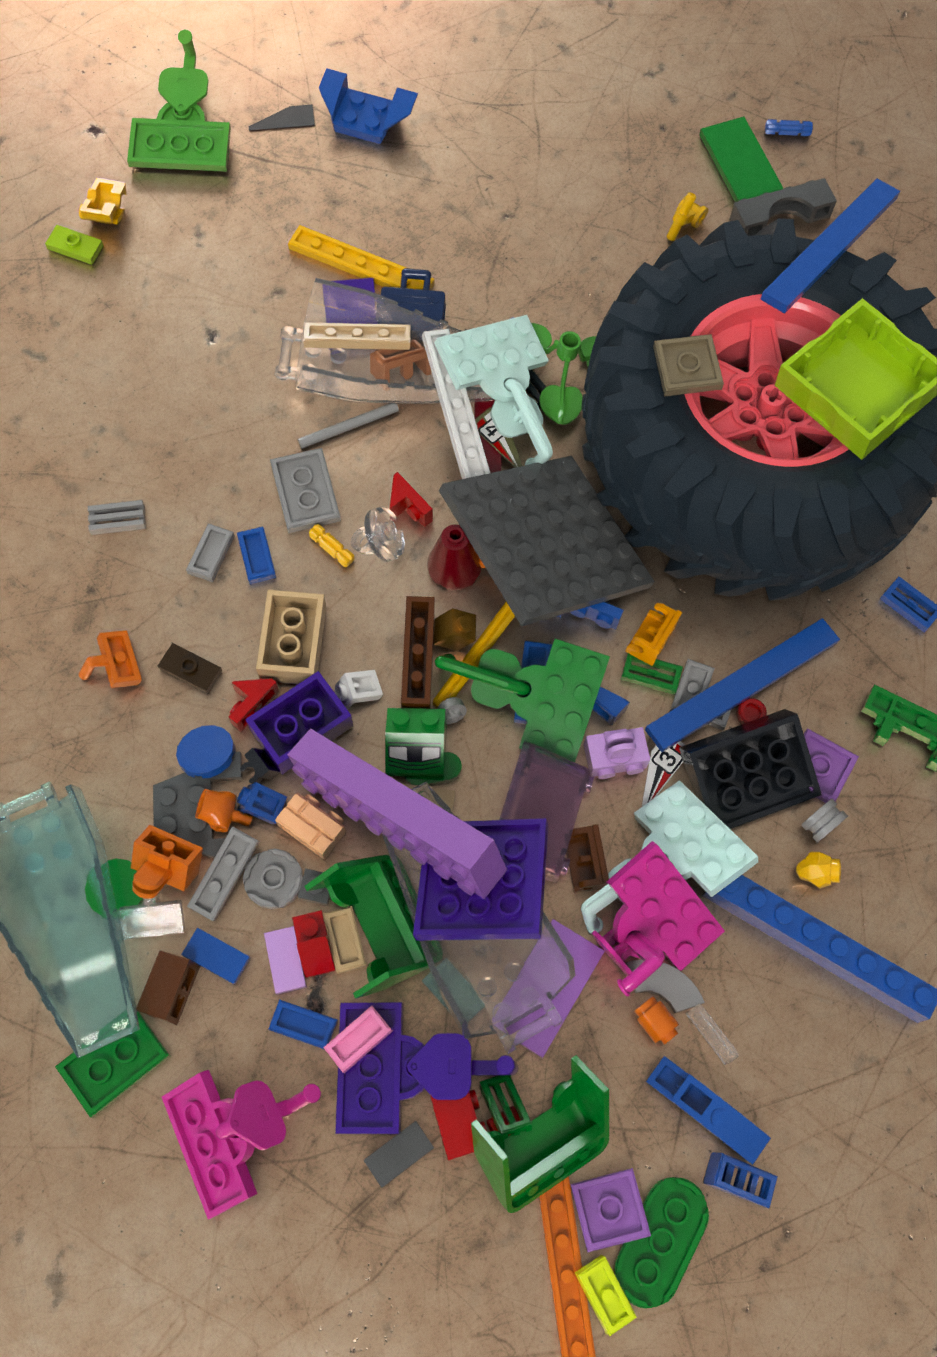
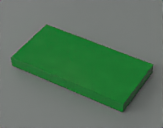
M744 116L700 129L699 135L735 202L784 189Z

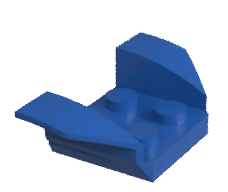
M326 68L319 86L321 96L331 115L334 131L377 144H381L389 128L411 114L418 96L416 92L398 87L392 100L349 89L347 74Z

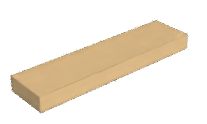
M305 323L303 343L304 348L410 350L411 325Z

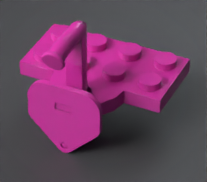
M652 841L606 881L624 904L616 913L613 929L608 931L603 937L596 930L591 934L599 946L627 976L623 980L618 979L617 983L623 994L628 997L630 992L661 967L665 955L675 968L682 971L725 930L660 847ZM630 955L641 958L644 961L633 972L624 962Z
M206 1070L196 1074L162 1096L208 1220L258 1194L245 1162L253 1155L255 1147L259 1150H266L283 1142L286 1136V1127L282 1118L296 1112L309 1103L317 1102L321 1096L317 1085L308 1084L298 1094L276 1103L270 1088L264 1082L256 1080L238 1087L235 1091L234 1099L226 1098L221 1100L210 1071Z

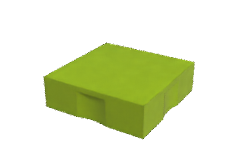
M862 298L836 319L824 334L808 342L781 364L775 387L862 460L937 396V358L923 346L906 337L893 322Z

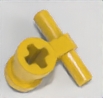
M687 193L679 203L672 218L673 223L667 234V239L670 241L676 240L682 226L691 223V226L698 228L706 218L709 209L706 206L701 207L695 203L696 195L694 193Z

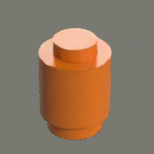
M654 996L634 1011L639 1017L636 1020L655 1044L661 1040L665 1045L678 1034L675 1028L679 1023L662 1001L658 1002Z

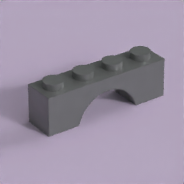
M825 178L815 181L811 180L801 185L789 186L782 190L764 193L757 197L741 199L734 203L729 220H739L747 236H753L767 226L771 217L778 214H793L802 218L807 223L830 218L837 200Z

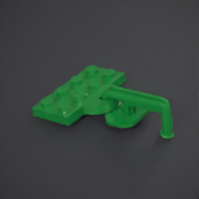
M555 638L546 666L534 664L522 669L515 655L498 649L486 651L481 656L478 667L458 661L454 655L449 653L438 656L435 659V665L440 669L473 679L471 694L478 703L495 709L510 703L516 714L527 720L519 746L520 749L574 767L610 656Z

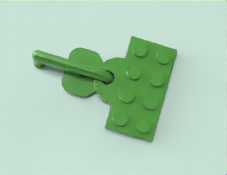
M184 29L178 33V40L182 43L185 53L183 68L170 67L161 72L158 91L168 103L159 110L156 119L132 118L127 162L129 167L227 172L231 126L229 122L206 121L203 110L197 104L207 96L209 80L203 70L195 68L196 52L192 41V34L189 30Z

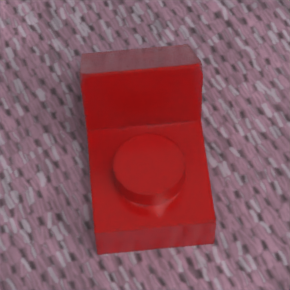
M396 472L393 475L390 520L392 521L407 510L412 520L415 522L419 521L426 527L433 521V508Z
M272 678L232 682L235 692L245 699L243 702L238 701L232 707L228 716L232 726L240 733L248 726L245 719L265 707L279 693L277 683Z
M322 910L292 917L297 938L296 945L305 978L336 971Z

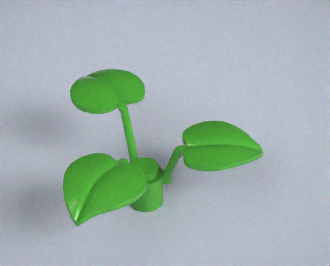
M531 323L545 353L550 354L553 350L557 349V356L564 361L560 387L557 385L547 386L541 392L539 399L540 407L544 414L557 424L565 425L571 423L581 412L583 397L578 388L565 387L569 363L578 354L580 361H586L588 367L596 336L588 337L581 341L577 333L567 331L560 336V340H555L554 344L550 346L552 337L549 330L540 324Z

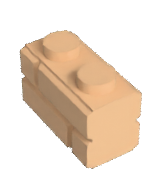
M297 792L275 821L278 827L325 860L346 833L345 826L342 825L344 820L331 810L328 814L319 808L320 802L313 796L306 794L303 797Z

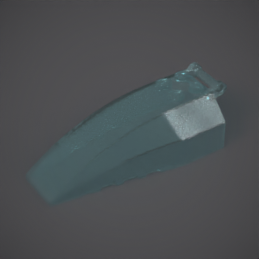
M49 781L41 785V789L9 803H0V931L8 942L9 949L16 955L24 968V973L41 995V1000L47 1010L51 1011L55 1018L54 1021L77 1058H80L140 1030L124 936L103 840L81 788L72 784L66 786L68 795L58 801L56 791ZM42 800H46L47 807L10 822L9 815ZM87 880L101 915L93 911L86 901L85 886Z

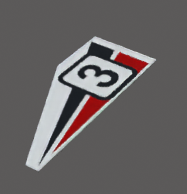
M681 741L664 752H661L657 746L651 751L642 806L660 793L683 763L679 747L685 744Z

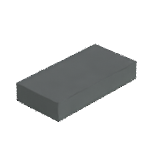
M417 1121L401 1131V1134H397L364 1159V1162L382 1188L434 1149Z

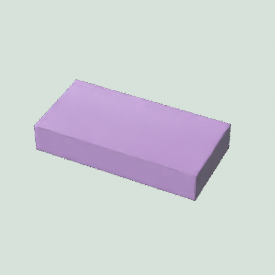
M294 926L264 933L275 994L278 995L306 988L304 971L296 945L297 938Z

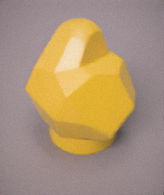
M810 852L805 859L797 864L796 873L801 880L808 881L821 889L832 885V882L840 883L841 860L832 858L822 852Z

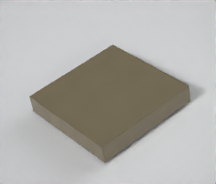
M712 334L654 341L653 349L664 396L722 390L724 382Z

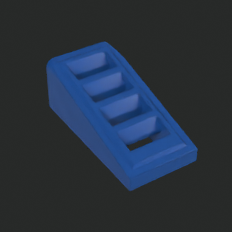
M600 687L593 711L609 725H613L625 713L630 702Z
M712 1152L703 1183L770 1209L778 1176L724 1153ZM734 1168L738 1169L735 1177L734 1185L732 1186L730 1185V1183L732 1180ZM747 1173H749L750 1177L746 1191H744L743 1187L745 1184ZM760 1177L763 1181L758 1197L755 1195V1191Z

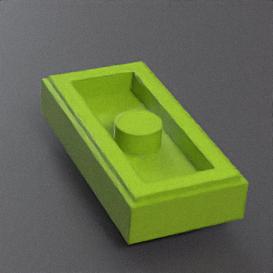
M59 225L55 226L45 243L48 250L93 265L104 246L100 239Z

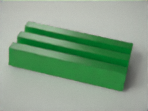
M628 653L620 680L675 695L683 666L658 659L651 666ZM631 662H636L664 671H668L671 673H675V676L660 673L656 670H652L649 668L646 669L639 666L632 665Z
M495 1076L479 1081L481 1093L496 1128L504 1139H507L508 1134L511 1133L514 1136L520 1135V1131L524 1129L526 1132L532 1131V1122L511 1076ZM504 1082L521 1121L516 1122L500 1083ZM491 1086L494 1089V1092L497 1096V1099L501 1105V1108L504 1112V1115L509 1125H505L504 1120L501 1116V1113L497 1107V1104L489 1088Z

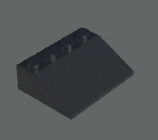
M783 709L679 747L687 775L697 798L729 829L822 795L799 716L792 711Z

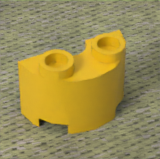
M96 178L92 188L88 189L87 199L79 207L80 219L106 224H119L125 210L120 208L122 195H126V183Z

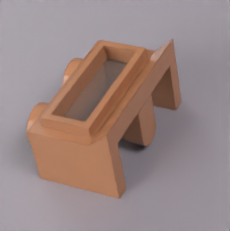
M415 339L410 341V350L377 349L375 352L370 353V373L385 389L390 387V369L400 366V374L406 380L413 376V362L426 376L431 375V368L425 348Z

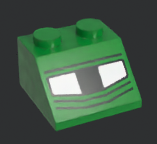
M387 708L385 729L386 775L444 777L447 738L446 709Z

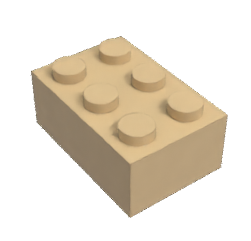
M267 590L256 664L259 679L272 678L280 683L299 684L319 670L327 609L324 594Z

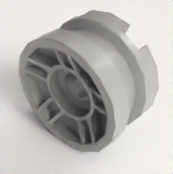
M833 799L825 803L802 824L805 830H810L813 833L812 838L817 843L848 817L844 811L837 809V803Z

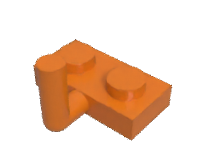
M127 630L99 633L97 641L101 655L88 657L79 672V677L82 680H88L95 667L105 666L111 688L139 685L142 679Z

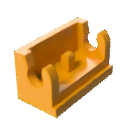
M662 603L655 604L654 608L657 611L649 610L625 652L651 666L655 663L683 613Z

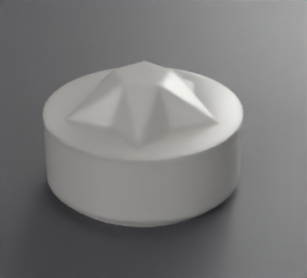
M457 697L448 698L437 707V709H446L447 724L458 722L467 712L463 701Z

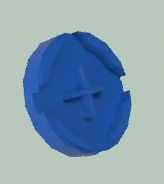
M215 725L201 726L191 730L182 738L177 746L176 757L181 769L188 776L194 778L195 776H201L202 779L211 778L221 774L230 766L236 747L230 733L224 728Z

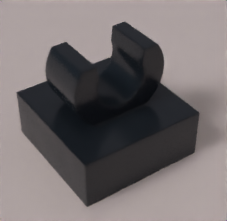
M251 748L244 755L249 762H245L240 768L242 772L246 773L251 768L255 770V775L249 780L251 784L255 782L260 783L263 778L273 779L280 773L263 749Z

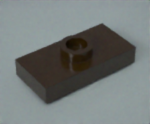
M174 643L171 644L158 664V668L163 672L206 694L209 693L222 672L221 667Z

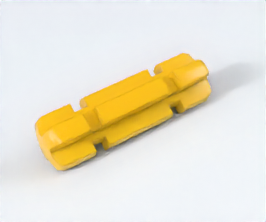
M314 525L309 531V536L316 543L319 542V546L334 559L337 558L343 567H348L353 563L355 558L351 551L344 549V545L330 533H326V530L321 525Z

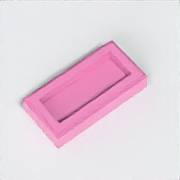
M370 1006L323 1048L342 1073H346L393 1030L374 1006Z

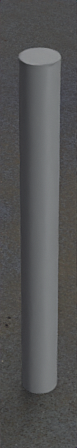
M392 402L298 438L299 445L303 449L399 411L397 403Z

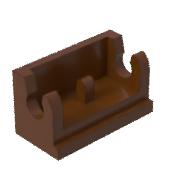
M595 824L568 830L569 833L564 834V842L574 893L602 889L608 884L606 881L609 880L599 825Z
M160 950L135 1010L177 1025L200 966L189 959Z

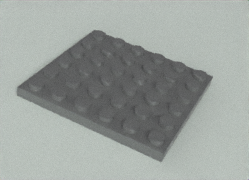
M572 456L549 460L544 464L535 463L443 483L439 489L441 496L521 626L650 588L655 582L607 508L602 506L596 496L597 493Z

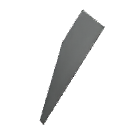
M313 104L289 106L248 126L249 130L315 125Z

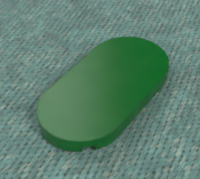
M665 1178L650 1188L642 1204L651 1236L622 1244L616 1255L613 1272L628 1301L637 1307L644 1309L658 1307L668 1302L674 1296L708 1225L709 1211L702 1191L693 1182L684 1178Z

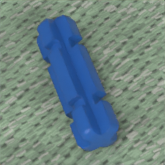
M768 119L765 124V134L775 135V132H778V135L798 136V133H800V136H810L813 131V122L802 121L800 123L799 120H780V122H777V119Z

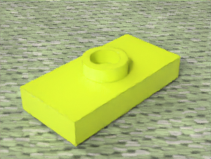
M598 1256L575 1272L583 1291L608 1336L613 1335L637 1318L605 1256Z

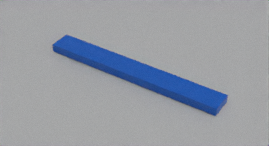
M877 178L763 291L761 300L785 314L898 198L900 190Z
M822 618L647 725L645 731L659 750L664 752L839 642L840 638Z

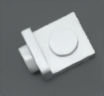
M375 670L344 673L335 685V694L347 710L354 703L379 700L383 696Z

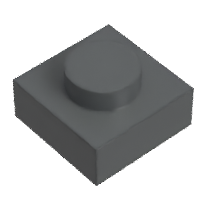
M305 868L298 894L299 900L328 906L330 895L327 888L306 891L305 889L306 884L323 872Z

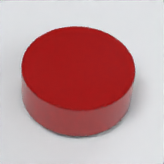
M749 698L742 702L736 712L737 719L741 724L767 715L765 705L755 698Z

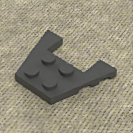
M235 752L230 766L221 774L211 778L202 779L201 776H195L194 778L186 773H182L153 785L154 827L202 847V855L214 859L225 838L214 839V830L211 829L209 824L195 818L196 809L203 790H212L213 782L243 780V772L240 770L242 766L241 752Z

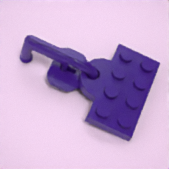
M402 1002L340 1003L339 1033L370 1006H374L393 1031L346 1073H342L338 1067L335 1134H401V1101L413 1099L424 1090L437 1100H459L469 1093L472 1076H512L517 1074L518 1064L508 1055H503L498 1060H472L471 1044L461 1034H436L425 1045L414 1037L403 1035L404 1004Z

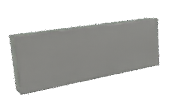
M232 827L187 907L211 921H215L260 841Z

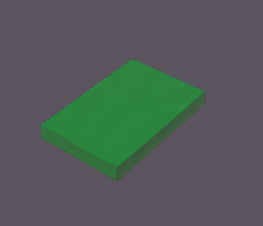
M135 1006L129 1008L55 1066L90 1118L98 1115L171 1056L140 1012L135 1010Z

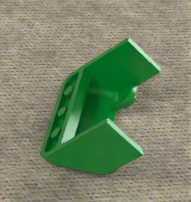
M380 855L339 862L305 885L306 891L327 888L330 898L335 904L341 907L352 906L373 950L376 960L370 962L367 966V979L369 983L353 993L355 999L386 990L432 967L440 961L441 954L435 940L416 941L413 936L417 901L399 864L393 857Z
M577 1055L571 1058L572 1078L559 1083L555 1087L552 1107L531 1121L532 1131L526 1132L524 1129L520 1131V1135L514 1136L512 1133L507 1139H504L499 1131L487 1132L477 1119L471 1123L474 1154L499 1202L509 1213L521 1210L596 1158L609 1143V1088Z

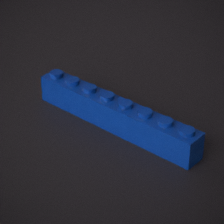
M739 876L713 897L706 891L702 895L704 898L914 1022L920 1023L931 1018L937 1005V988L747 877Z

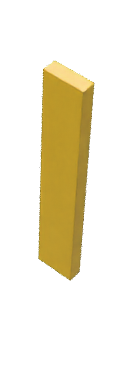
M298 226L288 243L290 250L357 277L373 278L374 283L382 287L400 288L401 272L406 267L304 226ZM434 278L430 279V290H432L435 284ZM407 280L408 289L423 290L424 280Z

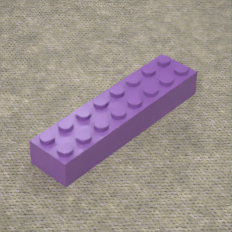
M310 728L287 754L294 765L292 770L304 780L301 784L307 791L314 795L317 792L323 795L322 798L333 808L340 806L344 809V813L355 822L359 819L365 822L366 827L375 835L379 836L382 833L387 836L388 841L399 850L407 849L410 851V855L420 864L425 865L426 862L429 863L442 878L448 880L451 877L458 882L457 885L465 893L471 896L476 893L485 899L507 871L492 838Z

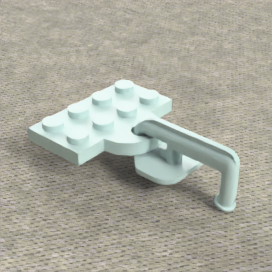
M524 315L438 337L434 344L455 389L460 390L479 384L487 395L495 399L490 416L497 431L507 438L517 437L526 433L529 434L538 454L534 458H528L525 461V466L535 463H546L553 455L552 446L542 427L543 415L536 401L529 397L525 390L529 386L530 380L528 370L545 366L549 360L528 316Z
M680 780L634 812L635 819L650 834L644 840L641 850L650 842H655L685 880L692 877L711 897L758 863V856ZM626 859L608 873L609 879L631 859ZM609 884L581 905L582 916L589 933H592L594 930L598 933L602 931L603 921L597 917L596 913L619 898Z

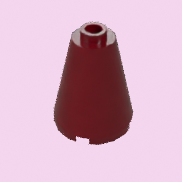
M450 525L443 530L427 561L428 573L433 582L446 587V590L450 591L464 590L472 586L482 569L479 563L480 558L460 525Z

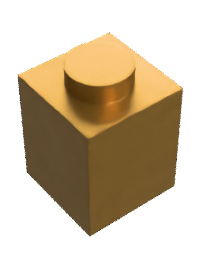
M452 608L435 618L434 645L458 651L476 641V614Z

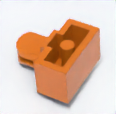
M149 825L134 841L131 869L137 871L133 875V892L141 898L152 899L166 884L185 891L199 874L203 848Z

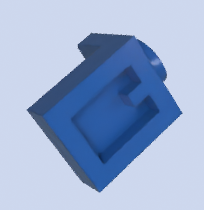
M255 782L247 787H243L237 798V803H239L237 810L251 814L273 825L276 824L275 820L282 811L287 796Z

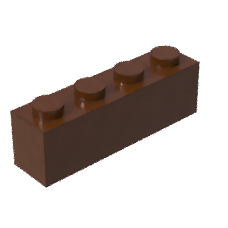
M406 596L401 708H431L435 597Z

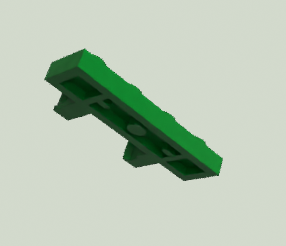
M874 684L861 712L875 718L873 724L878 726L873 742L884 746L892 732L898 734L899 731H902L928 744L927 749L931 750L932 753L929 756L926 768L937 772V714Z

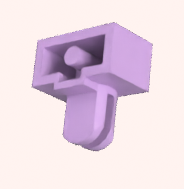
M643 727L606 731L602 734L586 736L583 744L590 777L598 776L599 779H608L614 777L615 773L627 772L628 775L643 772L650 762Z

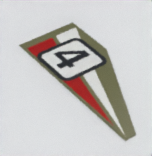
M490 407L475 419L479 434L515 468L521 467L522 463L513 438L504 437L497 431L490 416L492 409Z

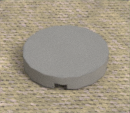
M275 848L253 856L246 865L243 874L244 888L251 901L262 908L271 910L284 908L292 903L299 894L303 879L302 868L296 858L287 851Z

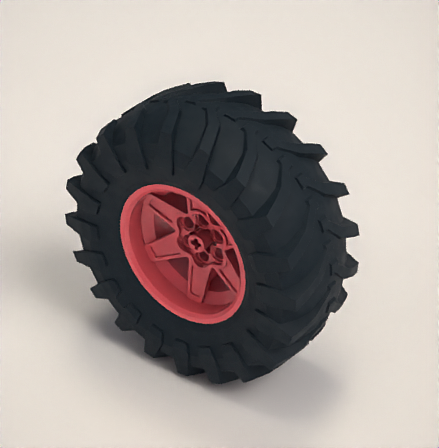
M778 218L753 236H747L739 220L725 222L711 232L700 245L689 235H685L674 241L659 256L653 266L644 262L621 289L616 301L613 302L604 317L592 348L585 379L584 391L586 394L583 395L581 408L586 422L585 431L588 442L582 446L583 456L586 461L593 462L599 478L605 487V490L596 494L602 506L618 508L633 527L624 535L632 547L653 546L670 557L664 572L677 579L696 575H709L716 578L714 594L728 597L743 595L765 587L769 601L784 600L801 595L815 586H818L823 592L847 582L894 550L931 506L932 497H937V396L861 460L775 387L781 364L808 342L824 334L836 319L862 298L893 322L901 333L923 346L937 358V329L933 328L921 309L936 297L927 287L905 290L887 275L897 260L885 252L866 261L846 251L785 314L762 301L763 291L814 241L796 237L794 219ZM712 334L724 382L722 390L664 396L653 349L654 341ZM748 367V372H744L738 368ZM700 396L727 402V408L708 420L702 412ZM803 434L824 447V449L812 456L799 458L796 437ZM756 436L758 447L765 451L767 456L748 451L731 441L735 439L748 441Z

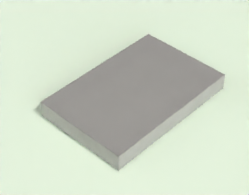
M322 448L270 459L288 534L313 528L316 524L323 526L341 521Z

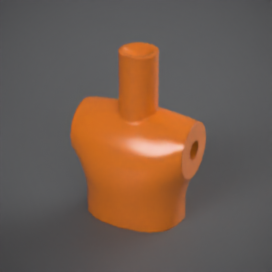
M209 789L203 790L198 802L195 818L208 823L211 829L218 832H228L232 821L249 827L252 821V815L235 810L237 796L234 793L227 791L218 792Z

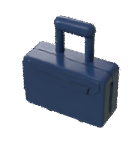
M404 268L401 272L400 288L382 287L381 295H378L376 321H378V324L411 325L410 337H416L422 340L424 331L442 330L444 328L446 311L445 293L443 291L430 290L431 272L429 270ZM407 280H424L423 290L408 289Z

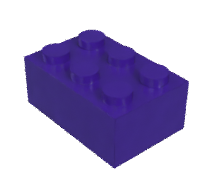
M319 671L245 719L251 733L282 775L294 766L287 754L310 728L333 741L353 727L352 715Z

